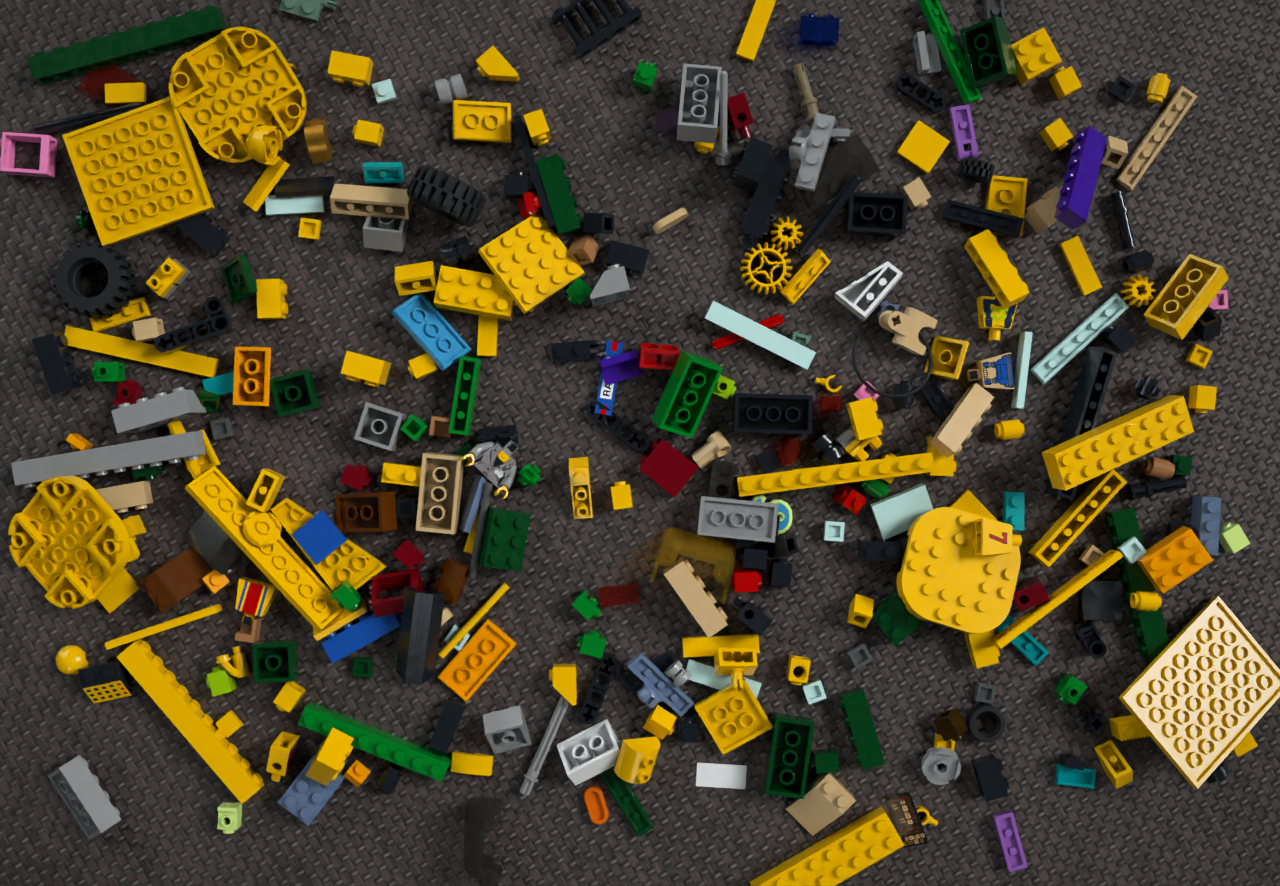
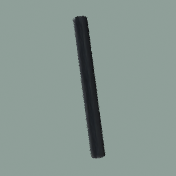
M142 102L38 124L33 126L34 134L47 135L88 126L145 105Z

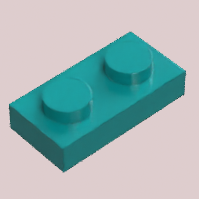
M363 162L365 183H404L402 162Z
M1003 492V523L1012 525L1013 531H1024L1025 493Z

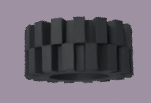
M962 158L959 163L957 176L963 180H969V182L988 184L991 183L995 166L990 162L976 158Z

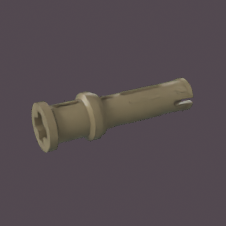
M804 63L794 65L792 70L801 95V108H804L805 121L806 123H813L816 113H819L817 107L818 100L813 97Z

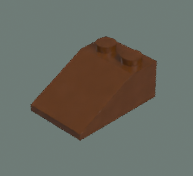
M395 491L335 494L337 527L342 533L397 530Z
M192 546L152 572L139 583L159 610L165 613L203 587L205 584L201 579L212 572V570L196 548Z

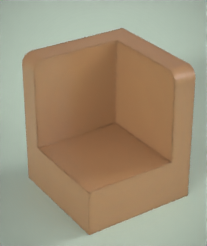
M590 233L574 238L568 254L580 266L593 263L599 246Z
M431 416L429 435L451 438L452 433H448L450 418Z
M255 617L252 625L244 624L241 620V628L235 634V641L257 642L260 637L262 617Z

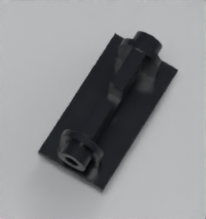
M516 424L478 429L479 443H494L497 441L502 446L512 440L515 444H518Z

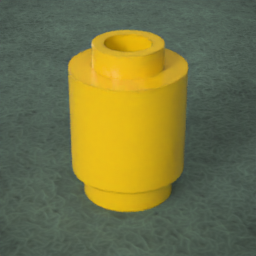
M1156 73L1155 76H1151L1146 92V100L1148 102L1160 104L1166 98L1171 81L1167 78L1168 75Z
M1019 419L999 421V423L994 425L995 437L1001 440L1018 439L1025 432L1024 424Z
M1136 591V593H1131L1130 606L1138 611H1157L1162 605L1161 596L1157 592Z

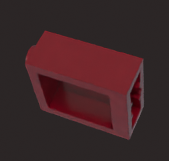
M418 568L373 576L372 584L369 586L372 598H369L370 610H374L376 617L403 613L405 595L380 599V591L405 586L418 588V592L423 591V581Z

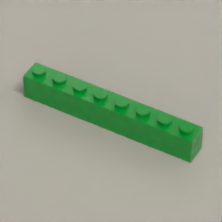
M312 702L305 706L298 723L300 726L325 736L329 734L332 728H335L354 738L351 746L440 782L443 781L452 760L450 757L443 756Z

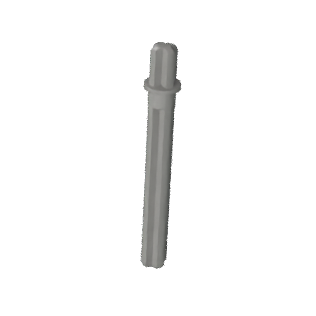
M563 696L560 697L527 773H524L525 779L520 793L526 796L530 794L534 783L538 782L537 777L569 705V702Z

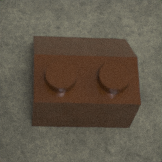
M453 558L443 561L440 572L443 574L441 580H437L434 590L445 591L444 601L452 605H456L460 601L469 573V563Z

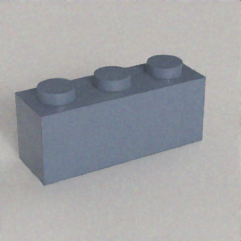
M1193 496L1191 525L1196 528L1198 539L1209 555H1218L1221 498Z

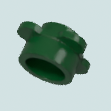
M81 210L76 216L77 226L81 229L86 228L88 231H92L94 222L90 212L87 213L85 210Z

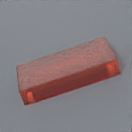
M637 583L599 587L601 607L639 603Z

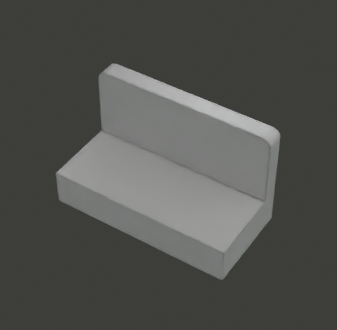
M925 31L916 32L913 37L918 75L940 72L939 50L933 34L925 35Z

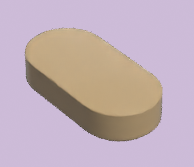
M680 208L653 225V230L656 234H660L688 217L689 213L685 208Z

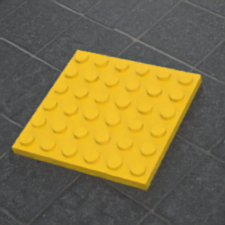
M171 97L62 135L102 246H110L214 209L181 113L175 108Z

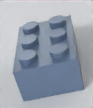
M317 752L278 802V804L308 826L345 779L343 775L346 773L342 769L335 781L331 780L327 786L307 777L306 774Z

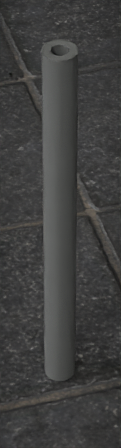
M485 482L468 573V577L476 578L493 487V483Z

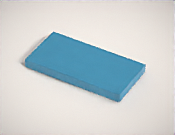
M423 293L416 294L392 311V315L442 371L458 361L460 356L470 352L471 348Z

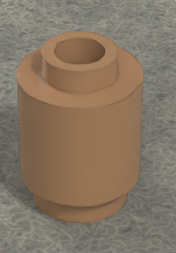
M1149 457L1143 464V470H1145L1146 475L1170 479L1174 475L1175 465L1168 460Z

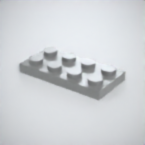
M701 496L697 535L775 543L779 504Z

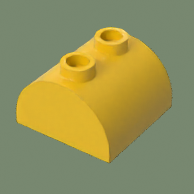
M657 736L623 740L614 768V772L619 778L633 784H643L650 779L660 749V741Z

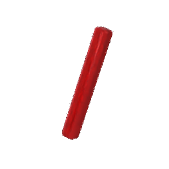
M777 314L757 323L770 329L783 324L784 319L781 314ZM730 333L713 340L712 346L714 350H719L745 338L735 333Z

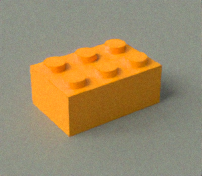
M1182 526L1147 549V553L1136 562L1154 588L1164 594L1212 562L1213 559L1192 529Z

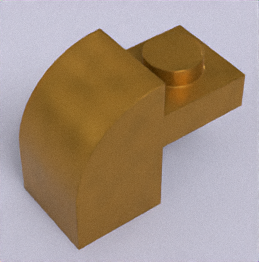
M326 119L307 121L306 127H304V135L313 164L332 161V147L328 139Z

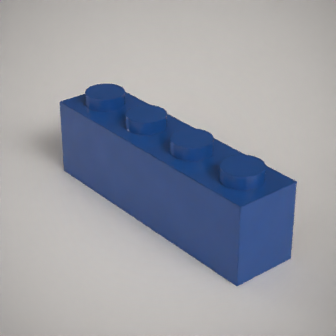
M368 612L358 618L360 620L358 623L353 625L350 622L341 627L342 632L336 634L334 631L325 637L326 641L321 644L333 664L399 627L402 622L400 616L392 614L376 617L375 613L370 615Z

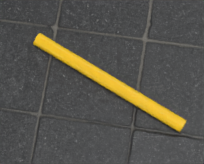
M506 583L499 587L438 653L439 656L444 659L510 588Z

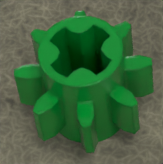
M528 463L518 472L521 476L518 480L523 486L528 484L532 487L541 479L538 475L541 471L536 465L531 467Z

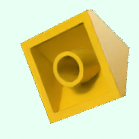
M935 336L931 347L933 366L930 374L951 381L958 380L969 342ZM927 360V364L924 370L925 373H927L929 367V360Z

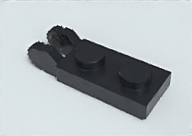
M605 340L551 344L553 363L604 357L606 352L598 351L591 353L590 346H602L605 344Z

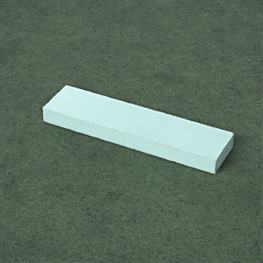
M1025 331L1019 335L1014 377L1015 389H1013L1011 408L1013 409L1024 408L1032 332Z
M692 659L688 660L685 669L691 674L688 680L718 690H722L732 684L730 675H715V667ZM742 676V678L746 679L757 698L762 683Z

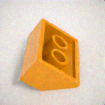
M235 347L233 405L269 406L270 347Z

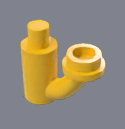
M240 645L232 647L234 655L231 657L228 654L216 657V664L220 663L230 675L237 678L250 675L245 652H241ZM231 658H232L234 667L228 662L229 660H231Z

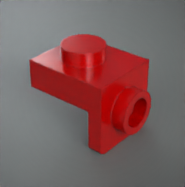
M531 192L524 193V198L518 200L521 217L525 219L532 215L541 214L538 196Z
M845 484L840 485L832 498L856 515L867 500L863 495Z

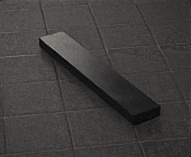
M518 114L513 116L548 229H554L556 225L521 115Z

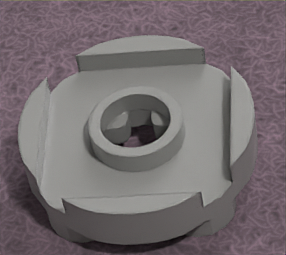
M932 747L927 750L922 758L921 768L928 781L937 785H945L949 783V780L953 778L955 780L959 776L961 764L955 751L944 747ZM943 763L946 766H942L941 769H938L937 765Z

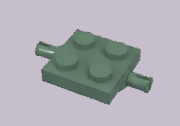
M281 0L279 10L318 22L323 8L327 7L335 10L337 3L331 0Z

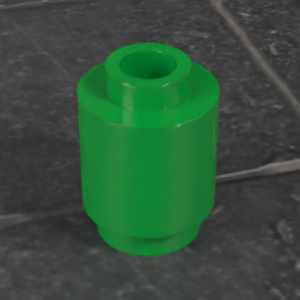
M882 479L861 481L860 483L865 492L878 500L881 497L884 499L890 490L888 488L889 484Z

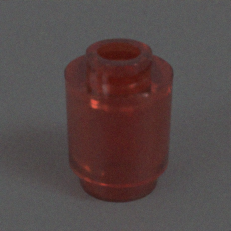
M789 437L782 441L778 454L781 464L791 466L792 463L796 464L801 441Z

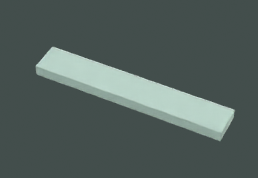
M1117 293L1113 294L1032 367L1030 371L1042 384H1045L1127 310L1129 306Z
M715 301L712 302L705 316V319L807 370L816 354L811 349Z

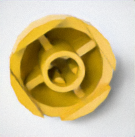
M258 126L246 138L248 152L255 161L271 166L278 162L280 156H277L278 150H282L283 138L281 131L276 129V126Z

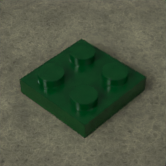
M246 254L238 255L221 267L233 304L240 303L258 292Z

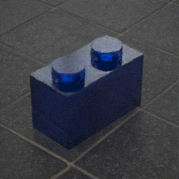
M804 14L798 22L797 44L835 47L838 42L840 18H834L833 15L816 17L815 14Z

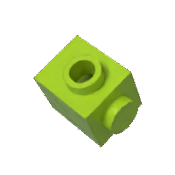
M720 375L712 394L725 400L728 397L732 398L737 388L734 386L735 381Z
M222 665L213 667V671L207 674L206 683L208 688H211L213 697L232 692L237 688L234 676L230 675Z

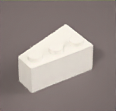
M887 261L867 273L864 277L837 291L834 298L864 322L899 282L903 273Z

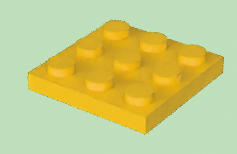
M743 678V691L738 692L737 688L736 692L732 691L731 684L694 704L696 711L723 755L773 728L772 723L745 678Z

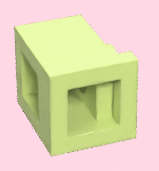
M223 802L218 806L217 829L223 830L225 834L234 833L235 830L241 827L242 804Z

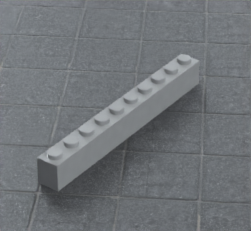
M193 431L12 462L11 465L15 486L23 485L24 488L36 487L38 482L42 483L45 480L64 475H72L84 479L90 478L91 473H95L96 476L107 475L109 470L119 473L125 472L127 467H132V470L143 469L144 464H150V467L161 466L162 461H168L169 464L181 462L180 458H187V461L199 459V455L206 454L202 431Z

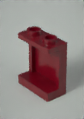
M657 439L650 447L653 451L649 456L645 454L638 462L641 465L639 469L673 497H676L699 467L664 439H661V441Z

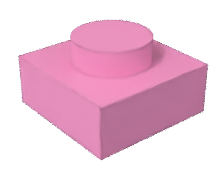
M1220 290L1206 309L1210 307L1213 310L1228 309L1227 290Z
M862 384L853 396L858 400L868 397L876 400L879 394L872 392Z

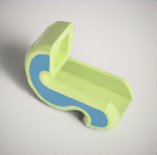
M754 495L749 501L765 502L766 497L764 495ZM772 499L766 503L779 504L776 534H783L791 526L793 519L792 509L787 502L781 499Z

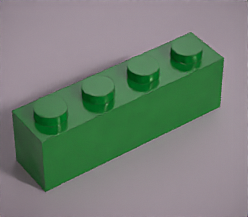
M460 356L448 433L466 436L471 434L482 363L481 359Z

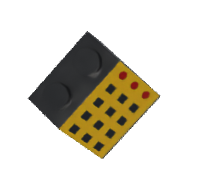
M118 659L78 669L82 689L94 704L133 695L128 670Z

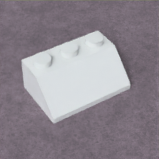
M608 719L557 744V748L567 776L576 786L615 766L621 744Z

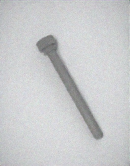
M726 71L720 72L719 150L715 155V163L718 165H728L731 163V154L727 150L728 73Z

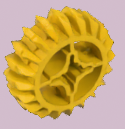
M765 242L762 249L759 243L756 245L757 251L755 248H751L752 255L747 252L744 254L748 260H741V263L746 265L740 268V271H746V273L741 275V278L748 277L745 285L751 282L753 285L750 287V290L758 287V294L761 293L762 289H764L765 295L768 294L769 289L774 294L776 293L775 286L779 290L783 289L781 283L784 285L788 283L784 277H791V274L786 272L792 270V266H786V264L791 262V259H784L788 255L787 252H784L782 255L779 253L782 247H779L776 251L774 250V243L768 248V243ZM765 254L773 255L778 259V262L769 261ZM759 255L760 266L751 270L752 260ZM763 264H765L766 267H769V266L772 267V268L768 271L769 274L766 272V270H764V271L761 270V271H760V269L764 267ZM781 267V275L774 282L773 270ZM754 276H763L768 284L757 281Z

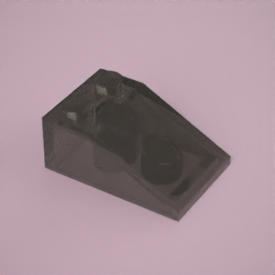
M204 511L184 536L201 557L222 575L230 573L245 554L206 511Z

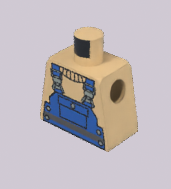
M1011 353L977 361V369L967 370L968 381L978 380V384L982 388L1015 389Z

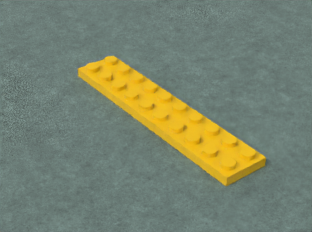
M215 465L186 485L185 490L317 632L321 631L345 609V607L341 608L338 605L336 597L331 599L329 588L281 537L272 546L266 548L252 544L245 537L242 524L245 518L252 511L256 510L246 504L247 500Z

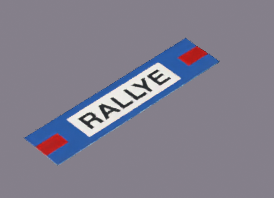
M607 341L604 359L622 354L624 343ZM602 373L596 401L602 403L611 411L598 409L599 405L596 404L594 413L611 416L617 383L606 386Z

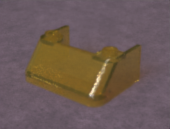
M676 527L665 528L661 535L649 582L654 583L658 565L664 567L672 566L676 562L678 554L715 565L713 570L714 578L718 582L723 583L718 599L720 603L724 604L733 575L736 557L735 547L731 543L704 535H697V533Z

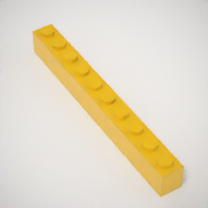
M930 452L738 477L737 482L739 497L929 473L935 472L933 454Z
M141 639L137 640L117 656L118 660L241 804L265 785L261 775L251 769L249 761L239 755L237 747L228 742L222 731L213 724V719L208 714H205L200 709V704L188 695L186 687L180 685L176 681L174 673L164 667L162 659L153 654L147 642Z

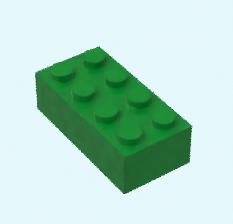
M681 350L651 420L658 428L693 438L723 368L715 361Z

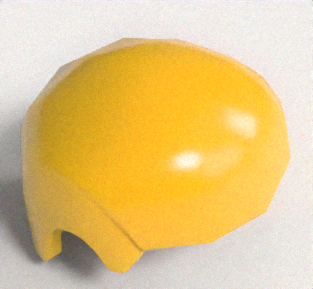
M67 645L61 648L56 655L57 668L66 675H78V669L88 666L86 652L75 645Z

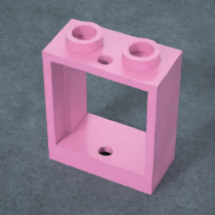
M2 132V138L0 139V171L9 175L55 178L56 138L50 135ZM16 141L41 143L39 170L14 168Z

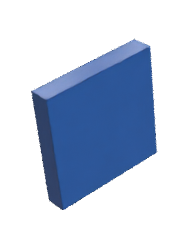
M324 510L320 511L292 534L316 565L348 540Z

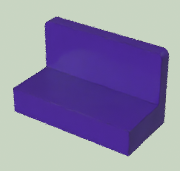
M637 350L600 360L599 367L606 386L642 374L638 364L639 355Z

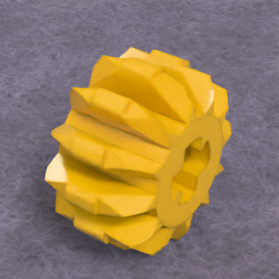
M786 217L784 223L779 218L778 224L774 223L772 225L775 230H771L770 235H775V237L771 241L775 242L778 240L777 248L783 244V249L787 250L789 244L793 249L795 248V243L799 244L801 242L798 237L803 236V232L797 230L802 226L794 225L797 221L796 219L789 223L790 218ZM784 229L786 232L790 231L791 234L789 235V238L787 235H782Z
M1136 275L1135 278L1133 276L1129 277L1128 282L1122 284L1126 288L1121 290V293L1126 295L1122 300L1129 299L1128 305H1135L1136 308L1141 307V305H1148V300H1153L1154 298L1151 293L1156 291L1151 289L1154 282L1148 283L1149 277L1147 276L1143 278L1141 275Z

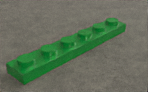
M918 0L964 105L979 100L982 96L978 87H972L968 65L939 0Z

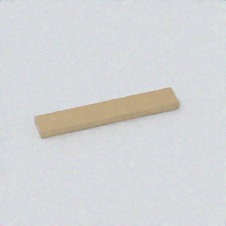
M1184 86L1178 88L1114 181L1129 191L1134 189L1198 96Z

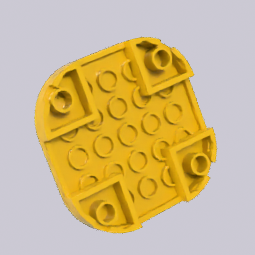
M247 27L226 29L192 51L183 54L172 67L169 83L171 100L198 139L200 146L216 159L232 163L252 160L253 158L246 146V138L254 128L261 125L276 126V129L281 131L284 141L294 135L305 120L307 99L301 83L273 40L258 30Z
M72 475L45 480L38 485V492L23 511L15 514L12 518L8 530V535H12V545L9 546V549L18 567L25 566L47 591L44 597L49 602L60 608L76 609L97 600L124 569L130 554L129 535L119 516L87 481Z
M940 507L927 511L915 519L907 533L909 538L901 571L897 573L899 597L902 598L906 605L905 608L912 615L923 621H930L968 634L991 631L1006 619L1012 605L1021 564L1019 546H1012V553L975 557V520L985 517L952 507Z

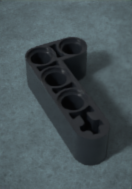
M217 297L207 298L204 307L208 319L158 336L154 343L156 349L164 354H171L229 333L232 329V322L225 304ZM219 302V309L211 311V304ZM220 320H226L227 324L223 329H218L217 327ZM204 326L207 327V334L200 336L199 329ZM184 333H188V341L182 343L180 341V336ZM164 341L169 342V344H167V348L162 347V345H164Z

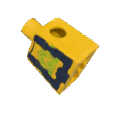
M980 296L977 298L979 328L989 329L988 340L1000 341L1001 330L1011 329L1017 304L1004 310L996 297Z

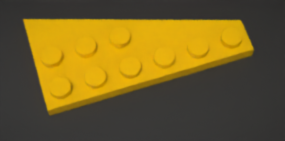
M285 498L271 509L331 590H334L346 579L357 590L387 567L386 564L349 539L316 565L292 536V534L311 520L314 515L289 498Z

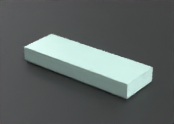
M268 195L265 199L267 216L325 213L324 195L276 198L275 195Z

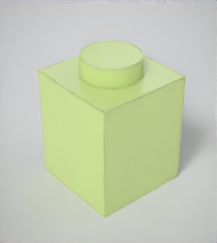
M1226 522L1220 525L1219 542L1225 552L1236 553L1250 544L1239 524Z

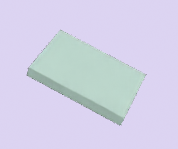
M924 483L870 504L883 540L909 530L917 517L933 509Z

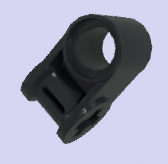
M1087 620L1086 624L1079 628L1075 627L1072 629L1086 654L1095 658H1101L1106 654V645L1091 620ZM1094 644H1097L1098 650L1093 653L1092 647Z

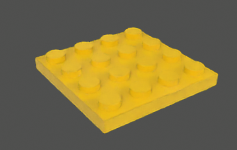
M541 214L530 216L478 250L480 256L524 314L585 273L580 265L575 263L570 257L568 249L553 229H548L547 222Z

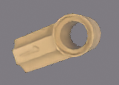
M718 431L711 434L707 439V443L691 454V456L702 469L716 457L726 455L731 450V445L723 434Z

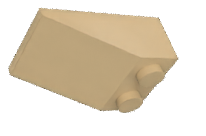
M821 773L805 788L804 799L795 798L785 809L813 836L840 817L856 800L831 773Z

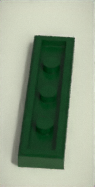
M615 766L600 773V776L633 830L640 837L653 829L654 824L629 783L616 775L614 772Z

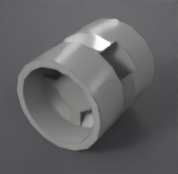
M461 73L450 76L449 81L445 78L435 80L442 105L453 102V98L456 100L468 98Z

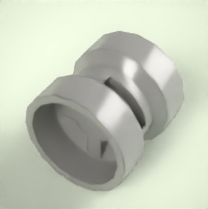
M679 660L675 661L664 672L673 679L676 687H680L691 677L690 672L684 670Z

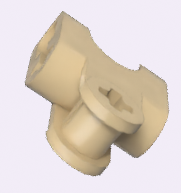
M906 307L904 314L899 311L885 310L879 315L878 319L879 325L883 329L895 334L891 343L916 355H924L926 351V346L919 341V331L923 327L935 329L938 322L935 318L911 307Z

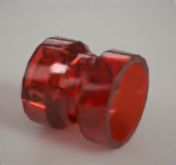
M840 393L833 394L832 396L827 394L820 395L821 413H828L829 411L834 413L841 412L842 402Z

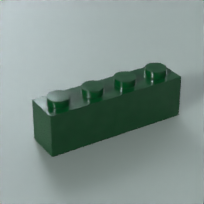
M557 153L536 160L559 237L581 231L580 225L583 224L581 214H576L574 208L578 205L575 195L571 196L569 188H572L569 176L565 177L563 172L566 169L564 159H559Z
M857 687L840 692V699L837 700L840 710H844L846 716L843 717L845 728L850 730L851 735L848 736L851 747H854L856 754H853L856 765H860L862 770L885 764L862 687Z

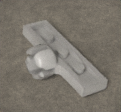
M816 113L810 135L806 138L796 136L792 139L791 143H793V146L789 147L790 158L801 162L795 188L815 191L836 121L835 116Z

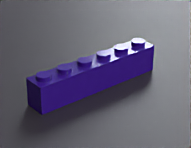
M1091 126L1083 131L1080 130L1074 137V146L1071 149V157L1067 164V172L1063 178L1064 183L1060 190L1059 202L1056 205L1057 209L1054 217L1071 230L1087 221L1107 141L1105 136Z

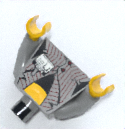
M512 440L504 447L497 441L494 443H480L469 451L467 455L461 456V461L466 458L468 459V464L465 467L474 464L497 488L500 486L494 492L495 496L499 492L503 494L501 500L508 496V490L514 481L517 469L515 465L516 460L511 455L518 449V446Z

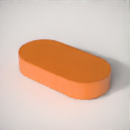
M589 786L584 792V800L591 821L600 825L607 821L609 811L601 788Z

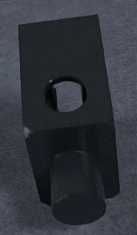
M737 597L730 605L739 613L736 617L760 636L773 621L771 617L750 601L744 603ZM747 610L754 613L753 618L746 616Z

